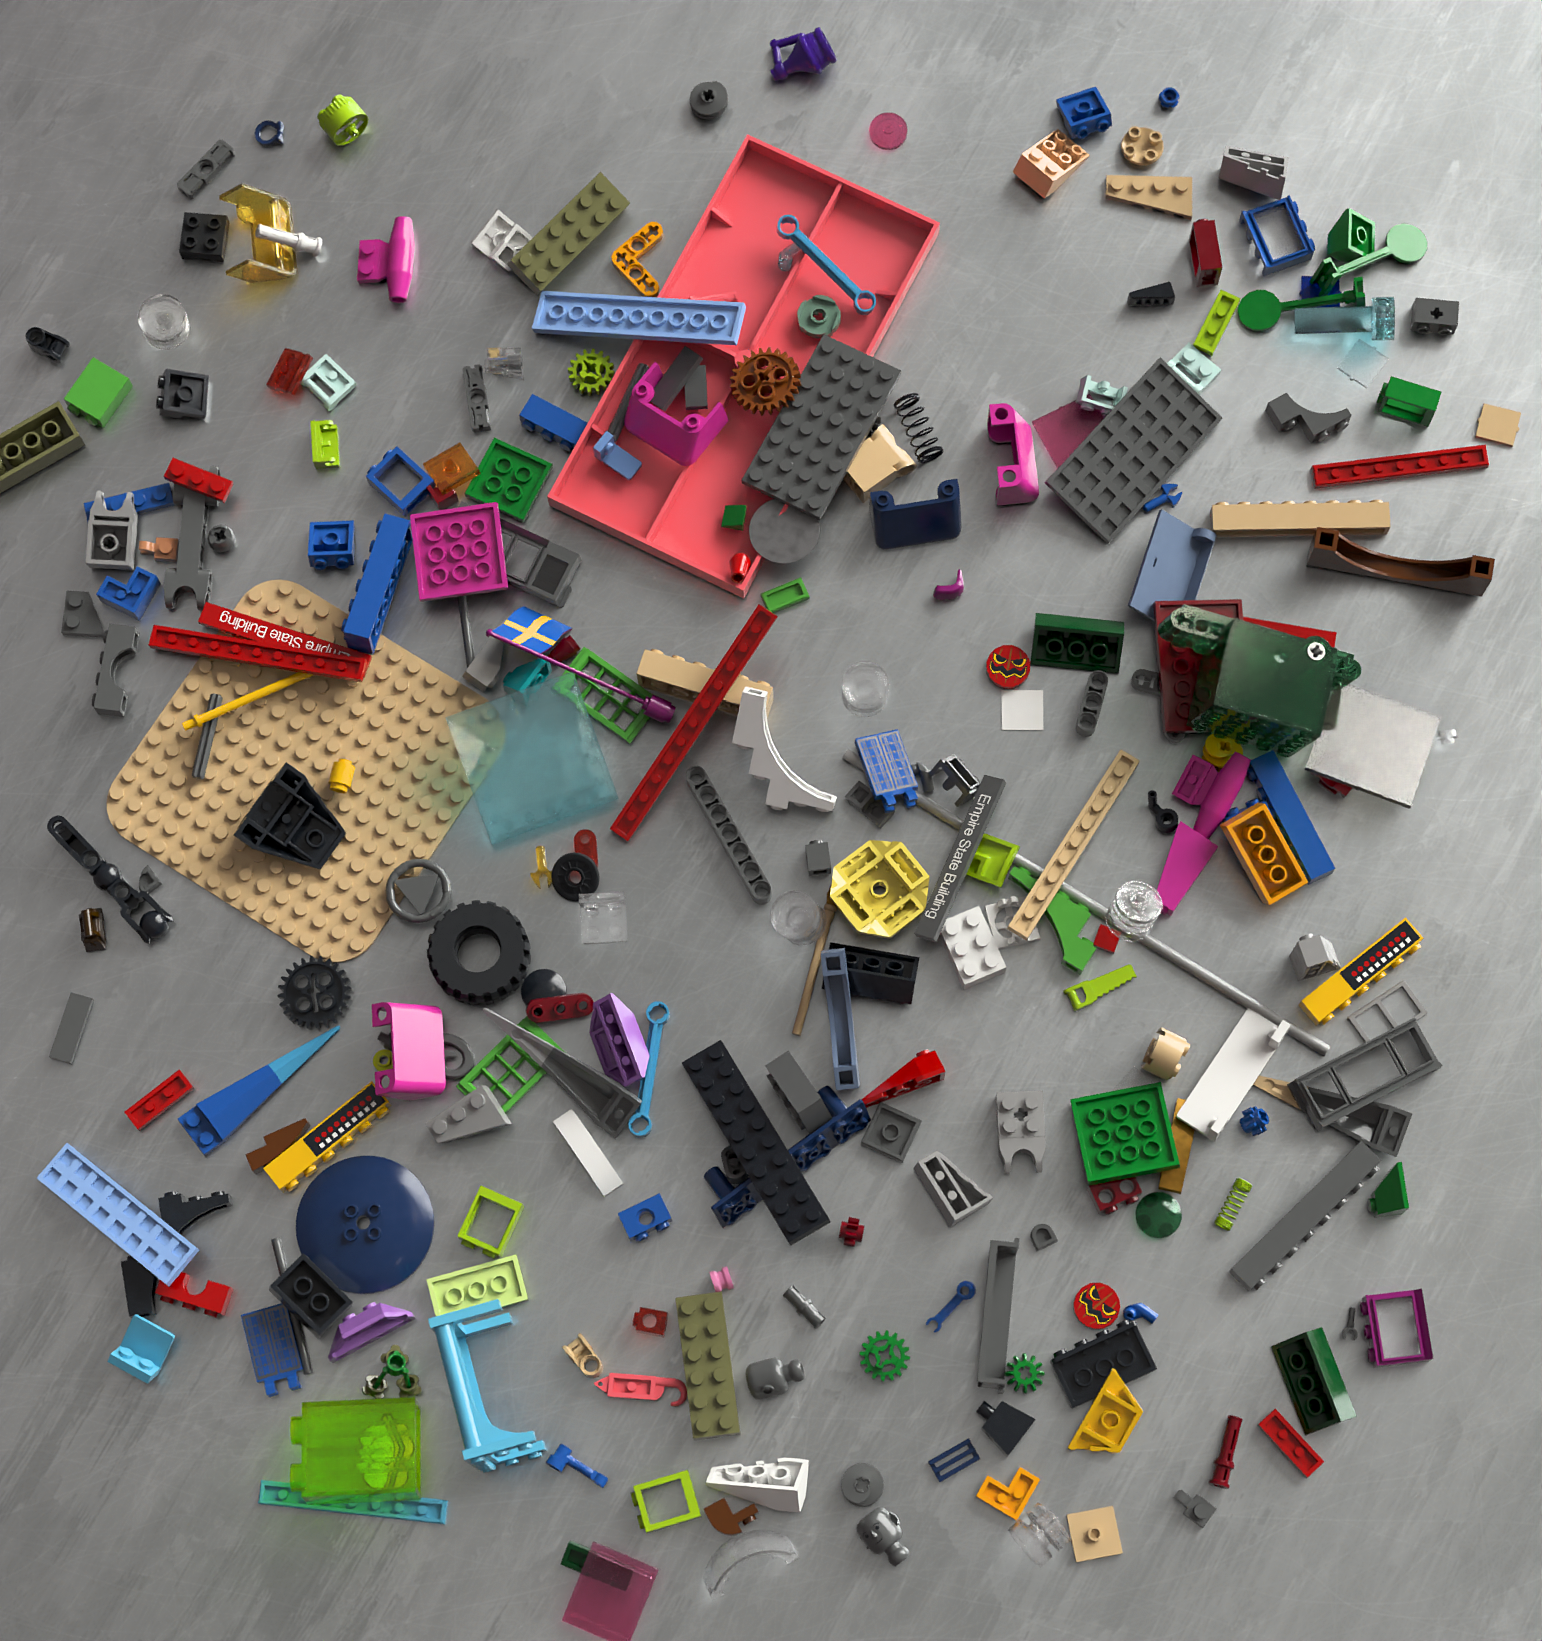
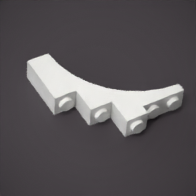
M745 687L742 692L732 743L737 744V747L741 749L754 748L749 774L754 775V778L760 780L770 779L765 804L770 805L772 809L783 810L788 808L791 801L799 807H807L808 805L816 807L815 809L821 812L833 811L837 797L819 791L805 783L789 769L778 754L767 726L766 702L768 692Z

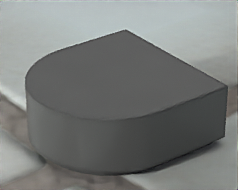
M1038 1224L1031 1231L1030 1237L1036 1251L1058 1242L1052 1228L1046 1224Z

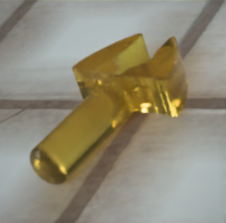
M537 846L538 870L535 873H530L536 886L541 889L540 878L544 873L548 878L547 883L548 888H550L553 879L551 876L552 871L547 869L545 847Z

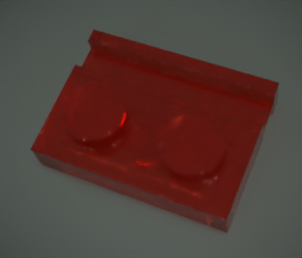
M285 348L266 385L272 390L295 395L313 357L307 353L303 354L300 351Z

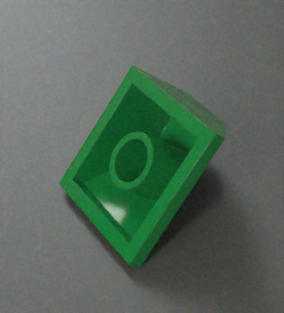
M1347 208L1328 233L1327 255L1341 262H1351L1375 252V222L1351 208Z
M1397 1162L1388 1171L1372 1192L1371 1198H1368L1369 1210L1374 1213V1218L1402 1215L1409 1209L1402 1162Z

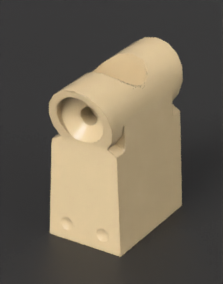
M883 424L873 433L871 438L863 442L843 479L861 502L864 503L870 499V492L881 491L896 478L913 472L917 465L906 451L896 445L893 435Z

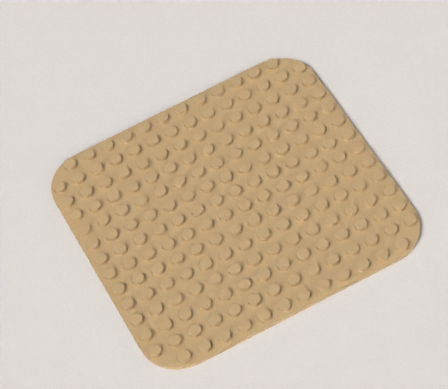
M270 580L260 583L251 588L233 610L347 647L341 628L344 619H348L349 615L292 581ZM218 631L216 634L221 636L244 639L222 631ZM380 634L363 682L313 675L219 716L204 779H195L192 776V771L203 726L199 728L196 726L185 731L182 723L194 718L193 715L198 714L199 716L206 713L211 694L222 696V706L298 673L201 656L111 784L107 796V813L112 826L124 839L308 955L313 956L315 959L322 956L324 962L329 958L332 960V963L346 962L357 958L371 947L394 913L387 903L385 892L391 873L406 861L412 859L430 860L498 759L505 742L503 719L497 708L489 700ZM339 759L349 760L352 762L351 765L355 767L351 787L347 790V793H337L329 789L330 784L328 782L333 762H338ZM286 762L306 776L309 780L308 782L346 832L321 870L252 849L233 836L252 805ZM423 867L411 868L399 876L398 879L418 877ZM395 884V899L399 906L405 895Z

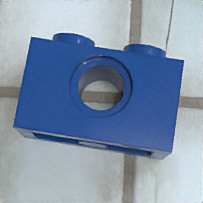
M660 1193L618 1213L630 1241H642L649 1237V1232L655 1229L657 1232L668 1228L670 1226L669 1223L672 1222V1218ZM644 1214H650L653 1217L652 1222L648 1225L640 1223V1218Z

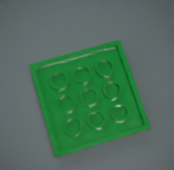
M1161 1082L1070 1099L1089 1186L1180 1168Z

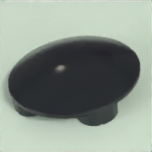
M539 969L531 972L525 978L521 987V996L525 1005L533 999L566 995V985L563 978L550 969ZM536 1008L534 1010V1013L542 1012L541 1008Z

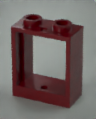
M1199 219L1193 222L1189 237L1196 288L1218 285L1223 268L1215 220Z

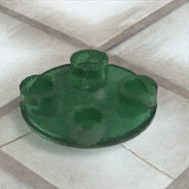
M1164 1192L1147 1194L1139 1201L1136 1207L1137 1226L1151 1237H1169L1178 1229L1182 1220V1211L1179 1203L1174 1197Z

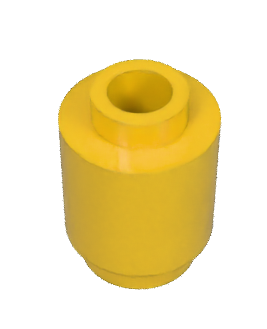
M339 759L338 762H333L328 782L331 791L347 793V790L350 789L355 767L351 765V761Z

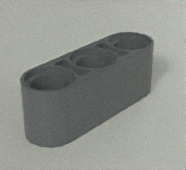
M1093 671L1088 678L1076 722V731L1082 737L1091 736L1097 726L1108 685V676L1103 671ZM1096 679L1101 680L1103 685L1096 687L1092 684V681ZM1088 700H1094L1097 702L1098 706L1092 708L1089 707L1086 702ZM1089 721L1092 727L1084 728L1081 722Z

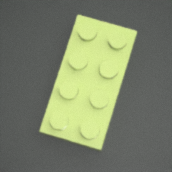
M517 1255L426 1279L435 1316L499 1299L502 1308L528 1301Z

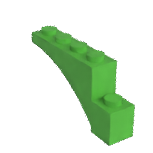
M1015 866L1008 877L1009 880L1021 887L1027 894H1029L1037 881L1031 877V873L1022 867L1018 869ZM1058 891L1044 914L1051 923L1058 938L1063 955L1061 964L1081 975L1096 951V948L1093 947V942L1085 937H1082V939L1078 937L1089 921L1091 913L1088 912L1089 909L1081 903L1076 905L1069 900L1068 895Z

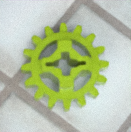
M592 348L591 353L584 349V355L581 356L576 353L577 360H570L572 367L568 368V374H571L568 376L569 381L573 382L574 389L580 387V394L588 391V396H591L592 392L595 391L597 395H600V389L606 391V384H610L615 375V371H613L614 363H609L611 361L610 356L604 357L602 350L596 354L594 348ZM579 367H581L582 371L579 373V376H577V371ZM604 369H606V374L603 378L601 374L604 372Z

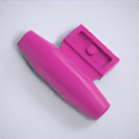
M404 216L395 218L389 243L380 239L360 240L357 281L359 283H379L387 278L389 300L394 303L406 302L412 280L415 247L412 219Z
M1235 751L1218 772L1211 763L1196 755H1192L1172 794L1191 805H1201L1193 830L1207 839L1211 837L1226 817L1227 812L1238 795L1251 759Z

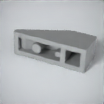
M490 637L462 677L482 692L487 687L492 689L499 679L496 675L500 670L504 642Z

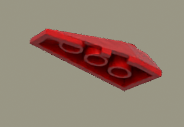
M927 1049L917 1053V1057L913 1058L861 1099L865 1107L869 1108L879 1104V1102L888 1101L944 1080L945 1069L936 1051L929 1052Z

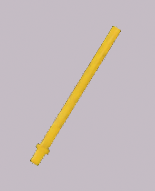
M295 673L199 716L198 714L193 715L194 718L182 723L183 728L187 731L196 726L198 728L202 727V724L302 681L313 676V674Z

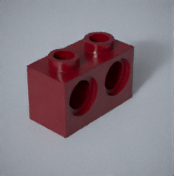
M1136 1177L1090 1185L1087 1188L1098 1214L1105 1212V1215L1117 1211L1118 1205L1126 1203L1128 1206L1139 1201L1138 1196L1142 1194ZM1129 1183L1132 1187V1192L1128 1194L1123 1193L1120 1189V1184ZM1101 1192L1110 1194L1111 1201L1109 1203H1103L1099 1199Z

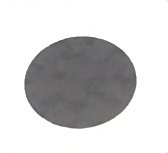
M773 499L764 503L754 513L749 525L751 543L754 549L769 561L792 563L801 560L817 544L820 533L819 521L788 506L784 513L779 515L784 503Z

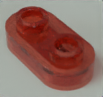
M588 829L578 831L574 837L575 853L588 856L598 868V849L595 834ZM583 837H588L589 841L587 843H582L581 839Z

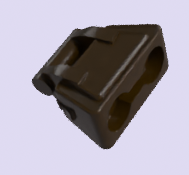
M102 908L82 910L81 914H79L81 940L86 952L106 949Z

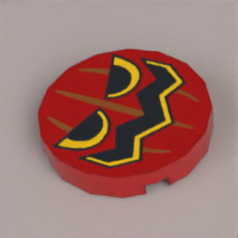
M1002 645L990 653L986 662V673L996 686L1003 689H1014L1027 680L1030 673V660L1021 648L1014 645Z
M1099 1282L1089 1283L1076 1294L1074 1314L1085 1327L1104 1329L1112 1325L1118 1317L1120 1301L1116 1292L1108 1285Z

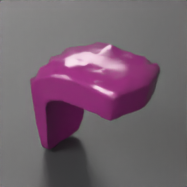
M958 569L955 584L937 585L934 589L933 597L936 600H953L959 597L964 591L962 571Z

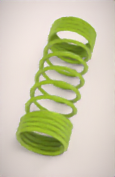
M1236 1178L1232 1186L1234 1190L1229 1191L1231 1196H1227L1228 1201L1224 1202L1226 1207H1221L1222 1212L1218 1213L1219 1216L1214 1221L1217 1226L1227 1231L1231 1230L1233 1223L1221 1217L1220 1214L1229 1216L1234 1220L1236 1218L1226 1213L1223 1209L1231 1210L1236 1214H1239V1212L1231 1209L1225 1203L1235 1205L1240 1209L1242 1207L1233 1203L1229 1197L1245 1203L1231 1192L1247 1197V1195L1236 1190L1234 1186L1248 1193L1252 1189V1185L1249 1182L1240 1178Z

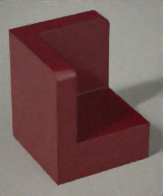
M447 481L434 489L431 485L426 487L430 498L438 510H445L459 502L455 490L451 489Z

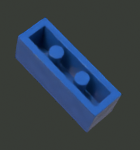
M534 394L530 396L519 414L520 421L525 429L541 433L540 435L544 439L560 443L559 445L567 451L574 449L587 425L586 421Z

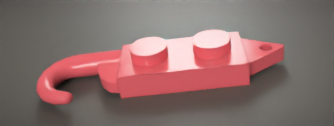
M609 1373V1376L594 1382V1385L607 1393L608 1397L655 1401L662 1397L665 1387L679 1389L681 1395L677 1401L671 1402V1406H679L684 1403L688 1395L686 1385L676 1378Z

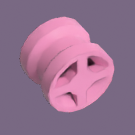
M727 1266L723 1267L721 1271L709 1272L715 1292H721L726 1288L729 1290L734 1289Z

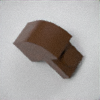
M725 1498L704 1508L712 1526L718 1532L729 1536L741 1534L742 1531L738 1524L743 1522L745 1526L757 1519L755 1515L759 1513L753 1503L733 1514Z

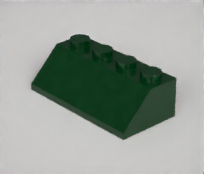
M1036 613L1030 664L1119 673L1124 639V622Z
M1322 1327L1304 1332L1271 1346L1305 1435L1357 1417Z

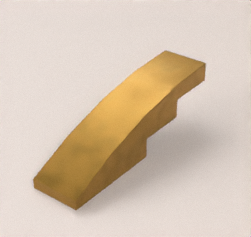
M1177 1098L1171 1124L1180 1168L1162 1171L1158 1189L1177 1194L1182 1192L1195 1131L1194 1128L1176 1117L1186 1101Z

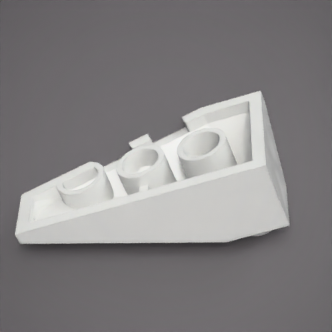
M780 1458L778 1463L764 1464V1461H756L754 1466L743 1467L741 1464L712 1467L706 1481V1486L777 1511L800 1513L806 1497L809 1461L806 1459Z

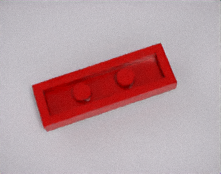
M172 458L163 476L167 481L225 503L234 485L231 480L176 458Z
M179 1069L124 1113L140 1131L192 1091L194 1087Z
M1276 1408L1258 1424L1260 1429L1305 1478H1308L1324 1463L1323 1459Z

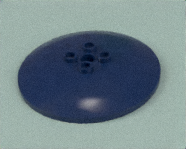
M378 1156L347 1158L323 1170L306 1189L296 1216V1237L301 1254L304 1253L341 1291L354 1294L382 1292L408 1279L425 1259L434 1234L433 1207L424 1186L412 1172L401 1164ZM361 1217L369 1218L370 1225L368 1228H358L357 1222Z

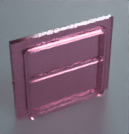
M593 1541L562 1621L608 1641H631L659 1569Z

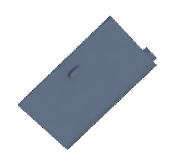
M1159 510L1128 607L1154 621L1153 603L1155 601L1196 600L1217 537L1216 533L1205 528L1194 529L1166 511Z

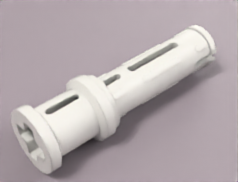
M258 224V228L255 231L256 238L288 245L298 252L301 250L306 251L317 257L321 250L322 239L319 237L316 239L311 238L301 232L293 234L262 224Z

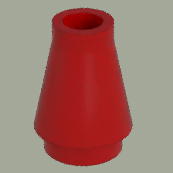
M737 553L729 561L731 579L734 583H742L751 567V561L746 554Z

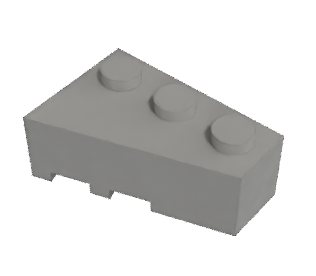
M1225 146L1219 179L1281 201L1289 157Z

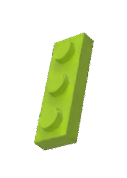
M1220 290L1193 344L1196 349L1213 356L1240 302L1239 297Z

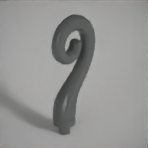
M380 1032L377 1040L384 1043L383 1048L392 1051L391 1032L389 1035ZM443 1033L444 1045L457 1049L463 1058L462 1064L457 1069L450 1070L445 1067V1078L449 1080L461 1079L474 1066L473 1050L462 1038L453 1034ZM444 1050L445 1061L456 1058L454 1051Z

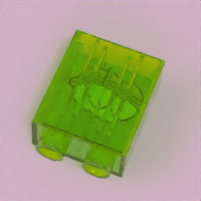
M415 1397L302 1402V1416L291 1417L292 1445H302V1463H291L290 1487L291 1492H301V1497L308 1505L421 1500V1406Z

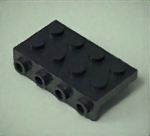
M1129 1319L1118 1323L1116 1325L1118 1329L1109 1332L1108 1329H1105L1095 1334L1096 1339L1090 1342L1086 1338L1075 1343V1349L1067 1352L1066 1348L1053 1354L1054 1358L1050 1360V1363L1072 1409L1097 1396L1112 1368L1117 1371L1125 1384L1157 1370L1139 1332L1136 1321L1130 1323Z

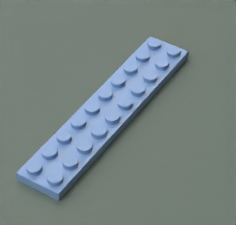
M542 291L532 330L534 333L737 346L746 306L743 302Z

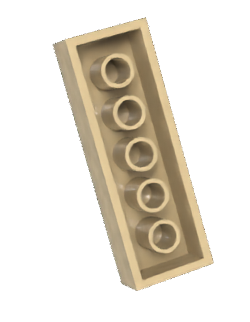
M645 649L636 674L638 685L648 690L693 703L715 671V669L706 668V665L700 662L690 663L677 655L669 657L663 655L664 653L660 650L651 649L649 651ZM739 675L717 708L718 711L738 716L742 692L745 687H750L768 692L766 702V715L768 718L773 703V687H770V684L767 682H753L748 677Z

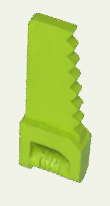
M1129 964L1090 981L1086 980L1063 990V992L1069 997L1074 1011H1078L1092 1005L1093 1002L1097 1001V997H1103V994L1114 991L1115 987L1119 988L1120 984L1125 985L1126 981H1131L1132 978H1137L1132 965ZM1082 989L1086 999L1083 1003L1080 1002L1076 990Z

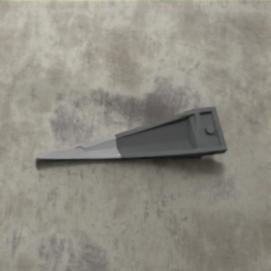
M487 1008L483 1009V1012L524 1049L566 1091L597 1126L614 1138H617L641 1104V1099L610 1077Z

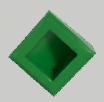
M725 505L721 527L743 531L747 506Z

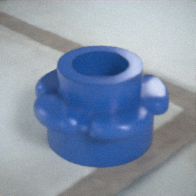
M1168 87L1159 94V101H1161L1163 107L1173 108L1178 105L1180 96L1176 89Z

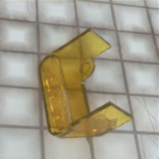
M243 183L219 195V200L235 204L238 218L250 225L253 260L247 259L226 270V275L251 283L288 279L297 273L296 252L293 247L255 237L258 224L294 234L292 209L289 201L282 196Z

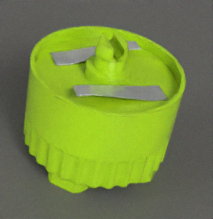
M342 94L335 96L332 99V103L326 109L319 111L317 115L321 128L338 146L349 144L358 138L366 129L369 121L368 116L350 96L343 97Z

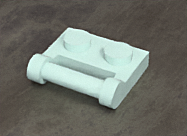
M1188 343L1167 363L1198 394L1221 373V369L1191 343ZM1179 364L1184 370H1186L1191 376H1193L1199 382V384L1196 385L1178 368H1176V366Z
M327 354L299 379V383L316 395L324 403V407L328 411L333 410L337 403L357 386L356 382ZM315 376L334 393L331 397L312 381Z

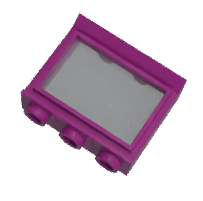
M1422 1288L1366 1295L1362 1298L1363 1302H1360L1361 1315L1365 1316L1367 1324L1363 1326L1365 1339H1369L1370 1348L1367 1349L1369 1363L1373 1362V1368L1427 1362L1433 1359Z

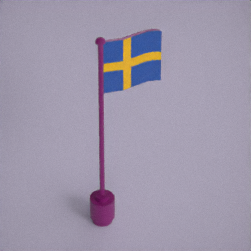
M523 606L514 611L504 624L493 631L492 629L486 631L488 638L489 636L494 637L641 703V709H644L643 714L662 723L664 721L669 723L676 709L675 706L671 705L672 702L654 694L650 697L646 696L643 700L543 655V653L554 646L562 635L572 630L571 627Z

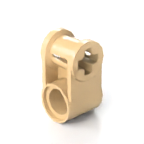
M579 1333L578 1338L562 1348L586 1377L596 1378L602 1373L603 1365L593 1352L592 1347L583 1335ZM589 1361L597 1362V1369L593 1372H588L585 1369Z

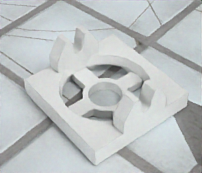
M1012 896L1006 900L1003 898L997 901V903L985 906L991 934L998 949L1040 940L1037 925L1027 941L1009 931L1006 926V920L1015 916L1012 906L1020 908L1027 896L1019 898ZM1005 908L1006 917L1004 921L995 923L997 914ZM1005 929L1011 933L1012 937L1005 938L998 930Z

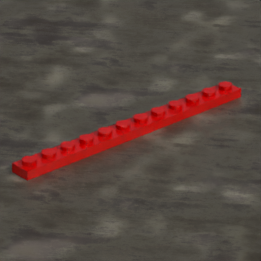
M758 604L610 827V830L625 840L630 841L777 620V615Z

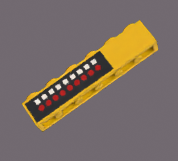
M1405 917L1301 1000L1299 1007L1315 1026L1321 1022L1325 1025L1334 1017L1332 1014L1338 1008L1342 1011L1352 1003L1350 999L1357 994L1358 997L1363 995L1369 989L1367 986L1373 980L1377 983L1387 975L1384 971L1389 967L1393 969L1398 967L1404 961L1402 959L1407 953L1412 955L1421 948L1419 943L1423 940V937Z
M371 1081L263 1169L283 1193L286 1190L290 1192L299 1185L298 1181L301 1178L311 1176L317 1170L316 1166L322 1161L326 1163L335 1156L334 1152L337 1149L348 1146L354 1140L352 1137L358 1132L364 1133L371 1127L373 1120L377 1117L379 1119L384 1117L390 1111L388 1108L392 1105L386 1097L375 1094V1084Z

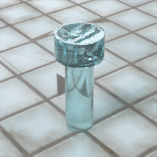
M1371 297V306L1295 308V334L1371 332L1372 341L1394 340V297Z

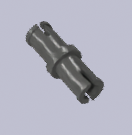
M794 1285L783 1294V1297L797 1309L796 1312L799 1315L802 1314L815 1329L825 1321L826 1317Z

